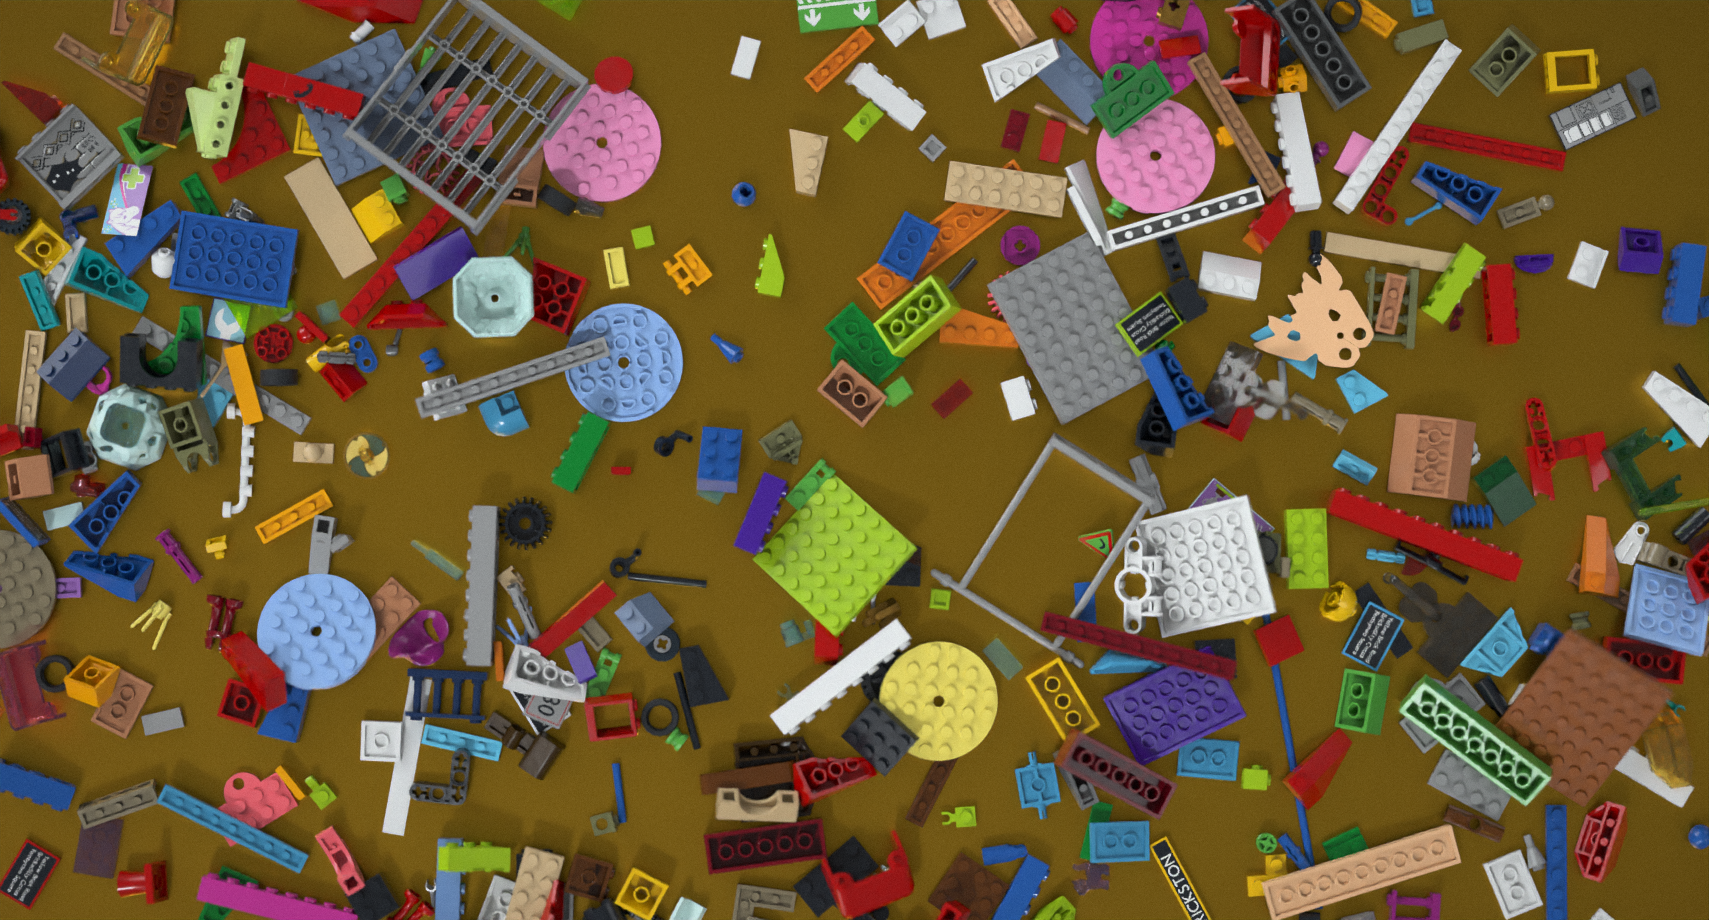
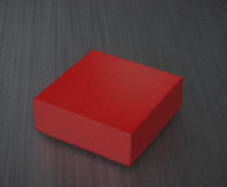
M611 467V474L631 475L632 467Z

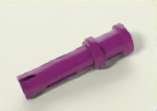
M169 528L166 529L155 540L161 543L166 550L165 553L173 557L192 584H195L203 576L180 548L181 543L174 539L170 533L171 530Z

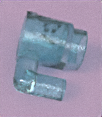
M794 619L780 624V632L786 648L815 636L811 620L803 622L806 628L804 633L800 632L798 624L795 623Z

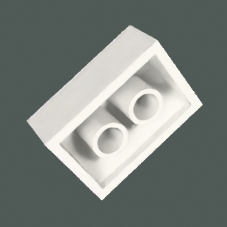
M1203 251L1197 280L1198 290L1255 301L1259 288L1262 262Z

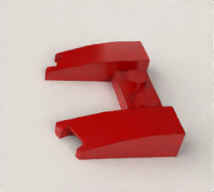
M1603 431L1553 441L1557 461L1585 455L1593 492L1599 490L1598 485L1605 479L1608 481L1612 480ZM1549 443L1538 444L1541 448H1546ZM1534 446L1524 447L1523 450L1533 496L1537 497L1538 493L1549 495L1548 500H1555L1551 471L1545 472L1539 468ZM1547 452L1545 453V460L1543 463H1547V465H1549V462L1552 461L1548 460Z

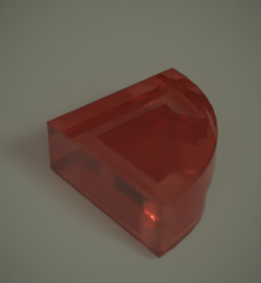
M1408 557L1401 574L1406 576L1417 575L1427 565Z

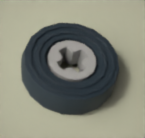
M666 628L645 647L647 654L657 661L666 662L673 659L680 649L678 634L673 629ZM659 639L668 641L666 649L658 648Z

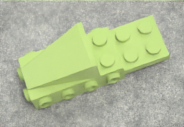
M231 38L230 42H226L224 52L227 55L220 67L222 74H217L210 78L208 84L210 91L195 87L186 88V97L197 144L196 152L202 153L201 157L217 159V157H227L243 89L244 79L237 78L246 40L244 38Z

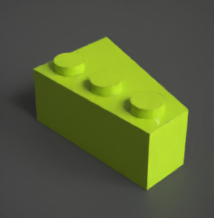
M447 842L446 846H438V870L446 872H491L494 870L510 872L511 848L493 846L492 842H480V845H475V842H463V846H458L456 842Z

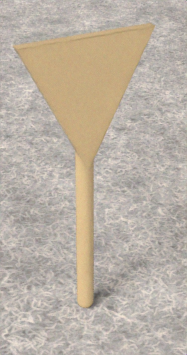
M224 340L221 366L200 394V397L205 396L222 370L228 366L223 349L233 347V345Z

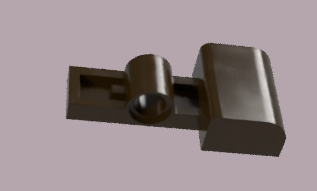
M497 710L493 712L484 726L486 730L500 738L504 746L521 752L524 757L518 766L539 780L546 778L566 748L564 744L543 730L535 737Z

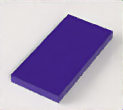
M460 226L393 266L408 295L414 301L455 276L471 258L479 257L465 231Z

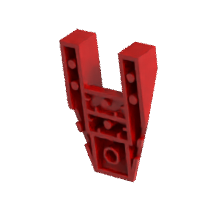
M424 0L296 1L353 23L367 20L369 23L415 24Z

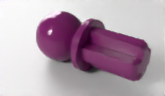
M1319 141L1313 147L1314 167L1317 163L1321 162L1319 157H1324L1329 152V146L1326 142Z

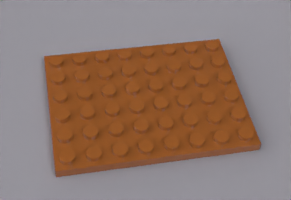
M1569 628L1495 726L1552 768L1551 780L1547 785L1582 807H1585L1671 698L1673 691L1574 629Z

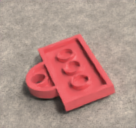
M446 88L437 93L432 102L434 115L445 104L447 94L453 93L456 88ZM464 92L439 123L444 136L471 103L469 97ZM477 106L448 146L451 148L462 147L492 106ZM492 121L472 146H485L493 139Z
M241 772L233 775L226 782L224 798L227 803L217 809L257 829H261L299 804L277 773L261 781L259 777L252 773ZM241 778L244 781L242 789L235 788V779ZM225 837L230 847L237 843Z

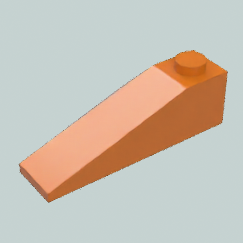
M1586 515L1578 593L1618 599L1620 576L1607 519Z

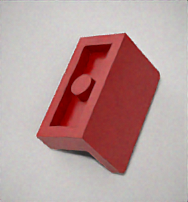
M346 362L344 364L327 363L319 372L343 402L349 400L358 390L367 385V381L354 365L346 364Z
M4 424L0 426V457L23 448L18 425Z

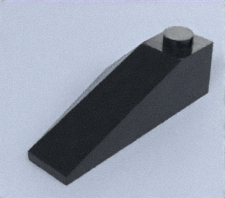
M1154 391L1137 425L1135 445L1152 455L1172 458L1177 430L1173 431Z

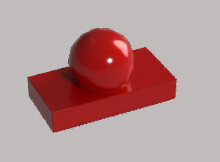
M299 311L295 315L303 324L298 328L296 334L299 342L310 344L314 341L315 337L319 338L323 343H327L331 337L304 312Z

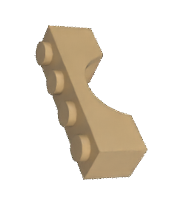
M718 788L716 819L796 822L799 807L798 791H777L768 799L750 800L742 796L738 789Z

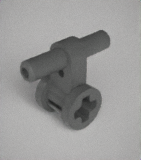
M232 198V204L228 212H225V216L231 219L264 224V219L247 209L249 205Z

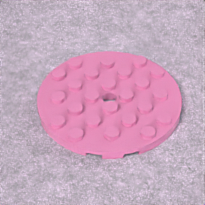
M592 84L589 91L553 138L544 142L543 151L549 170L563 188L585 200L611 202L635 193L650 179L657 167L661 154V133L652 110L638 95L628 89L619 94L605 93L597 84ZM576 90L566 95L555 106L548 117L553 121ZM599 138L607 139L608 144L605 148L597 146Z
M1166 99L1114 139L1110 138L1103 128L1097 144L1096 164L1104 186L1120 203H1124L1131 207L1132 210L1141 213L1165 214L1188 206L1202 194L1213 173L1215 148L1208 128L1198 115L1186 106ZM1152 151L1161 154V159L1154 161L1151 159L1150 154Z

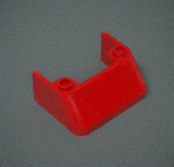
M1255 5L1225 8V13L1234 18L1232 28L1234 33L1241 38L1239 73L1233 74L1230 80H1222L1221 85L1236 94L1265 97L1275 96L1278 86L1281 33L1279 22Z
M895 830L891 831L890 840L894 851L889 854L887 860L890 869L859 882L853 883L851 876L844 872L832 875L826 859H821V870L837 907L844 918H856L908 897L914 892L915 883L908 858Z

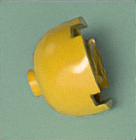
M1337 581L1331 585L1333 588L1331 592L1328 593L1326 591L1323 595L1319 611L1322 612V616L1331 621L1342 622L1356 613L1357 595L1349 585L1343 581Z

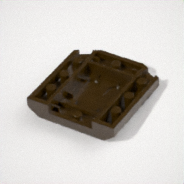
M803 736L733 743L735 769L795 760V763L808 758H815ZM794 781L739 790L742 796L750 800L768 799L777 791H795ZM798 799L797 817L810 816L814 803L802 807ZM740 820L741 823L754 822L753 820Z

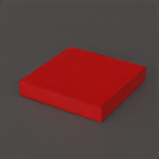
M1289 614L1253 630L1269 667L1305 651Z

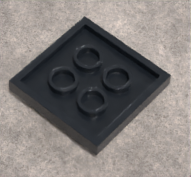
M876 698L872 700L841 736L883 776L889 773L919 739L914 732Z

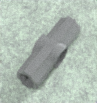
M1145 454L1130 459L1129 462L1136 477V483L1155 495V501L1148 508L1150 514L1153 515L1167 509L1159 490V482L1154 472L1152 473Z

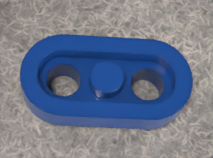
M361 335L352 337L349 341V349L351 353L355 354L356 363L360 370L366 373L375 371L378 367V359L367 338ZM358 341L362 343V347L359 349L355 347ZM366 359L371 361L369 366L364 365Z

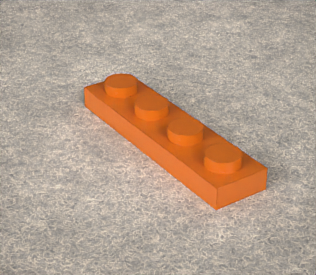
M861 26L811 71L804 80L818 94L872 45L875 39Z

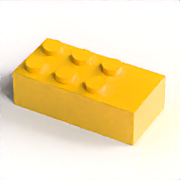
M1060 657L1025 677L1064 742L1071 728L1087 734L1100 726L1099 721Z

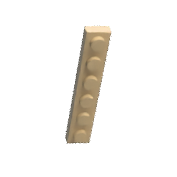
M26 330L15 418V425H18L22 443L25 426L36 427L42 377L36 371L44 363L47 332ZM23 446L21 449L33 450L34 447Z

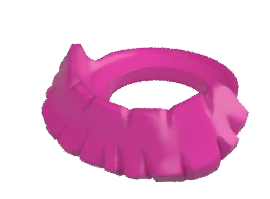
M106 365L102 368L106 373L105 382L96 385L91 380L86 386L92 393L102 395L109 391L112 373Z

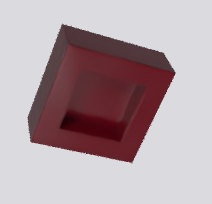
M25 426L23 446L40 448L43 439V428Z

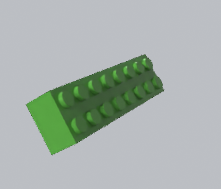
M1426 674L1401 701L1400 713L1523 805L1527 806L1551 780L1552 768Z

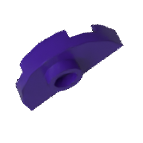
M1554 254L1514 256L1516 266L1530 273H1540L1550 269L1554 260Z

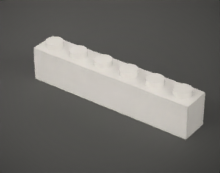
M1299 92L1276 94L1273 102H1271V111L1276 116L1274 124L1275 130L1279 132L1280 136L1278 146L1283 151L1284 156L1282 157V165L1287 171L1286 185L1291 190L1289 196L1290 204L1294 206L1295 212L1318 209L1322 201Z

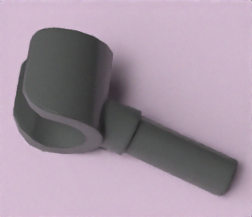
M397 329L393 345H386L387 356H396L398 354V343L402 330Z

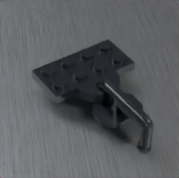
M855 836L826 858L832 875L840 872L847 873L851 876L853 883L864 880L879 867ZM821 863L793 886L818 918L833 905L838 908L821 870ZM885 905L849 920H887L889 909Z

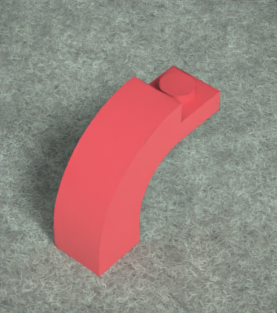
M333 825L315 835L316 840L330 859L337 874V881L347 896L365 887L364 877L344 839H341Z

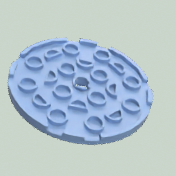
M626 303L602 307L582 320L573 331L566 349L605 337L610 356L565 371L568 385L580 404L593 414L615 422L638 421L662 409L675 394L683 371L682 349L670 325L655 312L639 305ZM622 357L628 358L630 362L629 366L625 369L620 368L618 365V361Z
M330 574L301 576L279 588L264 606L257 628L258 646L285 673L286 683L305 690L332 688L348 681L366 664V660L371 651H373L376 641L375 614L363 592L346 579ZM314 627L322 628V633L319 636L312 635Z

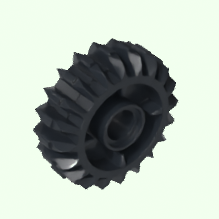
M522 497V503L516 498L515 506L511 502L508 503V506L511 508L510 510L503 508L507 515H500L499 517L500 519H505V523H499L500 527L505 526V530L500 531V533L508 534L504 538L505 541H508L510 538L512 539L510 546H514L517 542V549H521L522 544H524L525 550H529V544L535 549L537 548L536 541L540 545L543 544V541L540 539L541 537L549 538L544 532L552 531L551 528H546L547 524L553 523L551 520L546 521V517H550L551 513L544 514L543 512L547 507L543 506L540 509L539 506L542 502L537 501L534 505V498L532 497L529 503H527L526 497ZM523 518H528L531 521L528 529L521 527L520 523Z

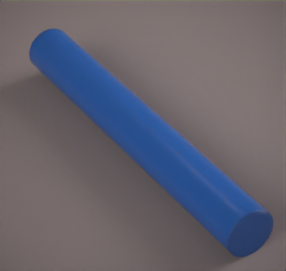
M620 763L612 764L618 818L619 823H625L627 818Z

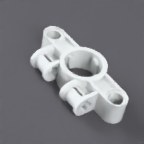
M1141 536L1129 538L1126 542L1124 570L1117 575L1115 580L1116 594L1124 602V629L1132 634H1137L1144 630L1146 616H1163V612H1161L1163 595L1153 594L1156 589L1155 577L1164 576L1162 572L1164 556L1147 555V542ZM1134 540L1137 541L1140 545L1138 551L1134 550L1132 547V543ZM1129 572L1130 574L1141 573L1147 580L1145 582L1147 592L1141 599L1137 596L1130 597L1124 590L1126 583L1124 578ZM1132 620H1136L1138 622L1139 626L1137 630L1132 628Z

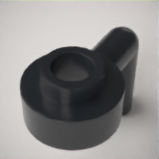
M675 430L669 437H658L654 443V451L662 457H667L672 453L674 442L678 438L690 443L693 440V436L680 430Z
M635 549L633 554L626 559L622 557L613 559L609 566L611 575L615 578L625 577L629 572L630 565L639 559L642 553L641 550ZM616 566H621V567H622V571H621V572L616 571L615 567H616Z

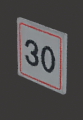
M532 695L522 715L560 729L573 701Z

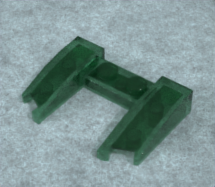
M1647 427L1637 430L1601 452L1609 469L1616 471L1632 502L1629 503V506L1637 521L1649 519L1682 496V493H1676L1675 481L1681 480L1680 474L1671 477L1650 490L1633 458L1661 440L1657 435L1652 439L1644 433L1648 429Z

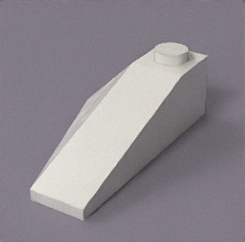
M519 644L515 645L505 670L504 689L521 694L576 702L585 701L586 682L580 685L574 674L562 670L556 666L554 661L545 659L540 655L539 651Z

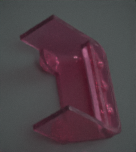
M46 640L18 646L0 653V690L10 726L14 731L66 717V713L57 715L55 705L49 701L45 702L42 689L36 680L35 664L39 663L41 658V651L38 646L47 644Z

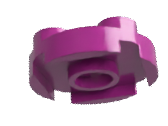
M1015 226L1009 229L1002 237L1000 244L1001 252L1006 261L1014 265L1023 266L1033 261L1038 255L1040 240L1029 227ZM1018 240H1022V243L1026 244V248H1023L1022 251H1018V248L1014 246L1018 244Z

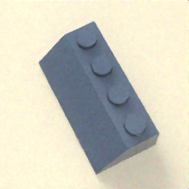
M1060 39L1056 44L1061 57L1036 75L1087 125L1096 116L1090 105L1105 95L1102 85L1103 81Z

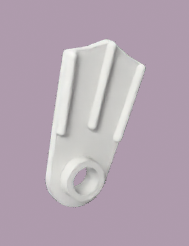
M1634 523L1613 549L1619 563L1634 564L1643 542L1649 535V527L1646 523ZM1639 527H1642L1644 529V532L1642 534H1639L1637 532V529Z

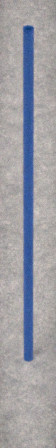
M1270 613L1262 615L1264 625L1271 622ZM1278 663L1271 668L1291 772L1297 767V761ZM1295 797L1305 856L1308 862L1311 863L1308 866L1309 868L1315 866L1306 811L1305 807ZM1323 906L1315 908V910L1323 909Z

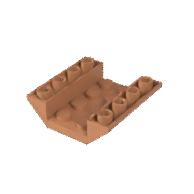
M1397 414L1387 492L1467 502L1476 423L1432 416Z

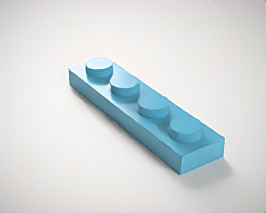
M425 724L421 744L456 751L458 748H466L473 756L499 761L503 746L501 741L430 724Z

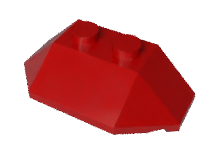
M400 300L391 301V304L385 305L367 324L368 330L448 328V323L428 304L423 303V300H411V304H403V301Z
M1607 801L1586 815L1574 851L1583 877L1603 883L1615 868L1628 830L1627 807Z

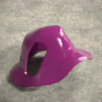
M436 610L418 611L405 622L390 640L389 656L391 658H405L417 666H427L435 663L444 654V640L449 632L448 623L444 615ZM433 619L432 625L439 637V642L434 641L426 632L423 625L425 620Z

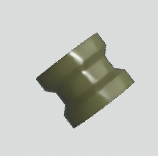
M1589 611L1569 614L1573 622L1571 628L1577 630L1592 627L1591 622L1588 620Z

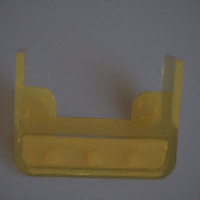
M128 0L125 5V12L133 20L117 52H104L98 62L86 57H82L81 60L98 71L132 85L141 86L146 82L173 27L174 20L168 13L142 0Z

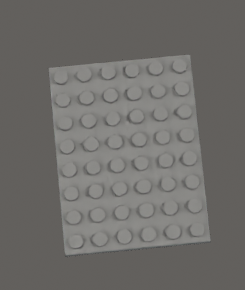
M1089 232L987 285L1061 425L1149 379L1140 359L1153 352V349L1151 347L1137 357L1115 326L1116 323L1133 311Z

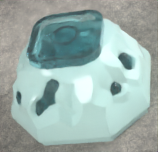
M126 384L100 395L86 431L98 458L134 471L161 459L168 440L158 411L167 409L163 397L137 387L126 386ZM125 422L128 423L127 430H124L122 427Z

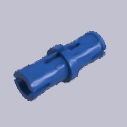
M1288 833L1277 839L1288 855L1286 856L1291 858L1300 870L1306 869L1311 865L1300 851L1301 848L1295 845Z

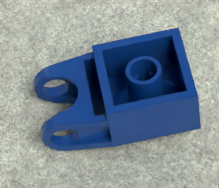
M1539 623L1526 643L1530 645L1529 649L1538 655L1544 654L1548 657L1564 634L1547 623Z

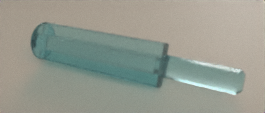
M415 540L411 542L413 547L425 554L424 558L456 581L462 577L464 571L457 568L432 549H426Z

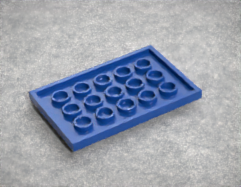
M182 210L174 255L175 262L172 268L169 289L287 308L299 230Z

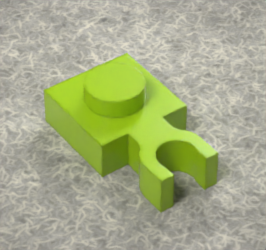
M975 806L955 807V813L941 812L942 815L947 814L950 817L949 821L942 822V825L956 822V827L976 826Z

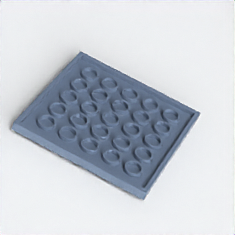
M393 29L294 75L364 94L366 96L364 108L392 74L394 67L406 51L396 29ZM411 62L383 97L391 104L398 100L416 77ZM419 84L400 109L408 116L413 113L426 96L421 84ZM298 102L336 186L384 165L383 162L353 140L347 141L342 137L353 121L342 118L343 114L335 112V116L323 113L324 109L316 107V110L305 108L304 103ZM377 104L356 133L367 139L387 114L388 110ZM430 104L416 120L424 128L435 117ZM394 116L373 145L383 151L403 126L404 122ZM438 124L432 134L441 139L444 135ZM410 128L389 157L395 160L404 156L420 134ZM426 140L421 147H424L427 144H430L431 142Z

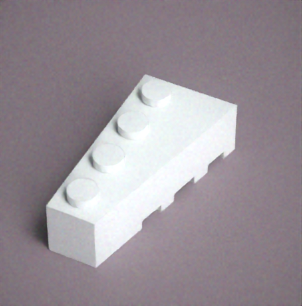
M870 62L868 64L857 63L844 82L848 85L854 84L857 87L858 93L868 99L871 98L874 105L883 111L886 110L891 118L907 130L913 131L926 114V111L922 109L924 105L916 99L912 101L908 98L909 93L901 87L897 89L893 86L892 83L894 81L886 75L882 77L877 73L878 68Z
M1652 371L1642 388L1692 442L1701 448L1709 436V406L1661 374Z

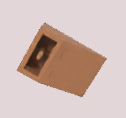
M505 145L504 156L512 146ZM521 147L500 174L499 183L501 185L506 183L532 148ZM539 149L518 176V183L503 201L502 205L538 209L539 198L537 196L540 193L544 161L543 150Z

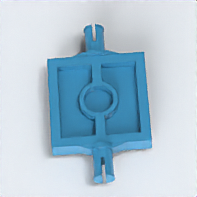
M1036 751L1032 752V754L1029 752L1030 764L1026 767L1015 769L1022 809L1028 807L1038 808L1039 819H1043V814L1046 819L1048 818L1046 806L1051 803L1061 802L1055 766L1053 762L1038 763Z

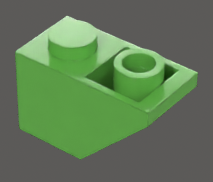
M398 173L380 182L387 199L393 205H402L411 196L402 177Z

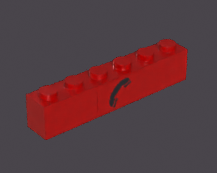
M251 62L248 63L242 84L247 87L248 92L258 94L259 91L265 92L266 97L278 99V96L286 98L285 102L294 105H297V102L304 103L305 108L316 110V107L324 109L323 113L335 116V112L343 114L342 118L354 121V118L363 110L366 99L364 94Z

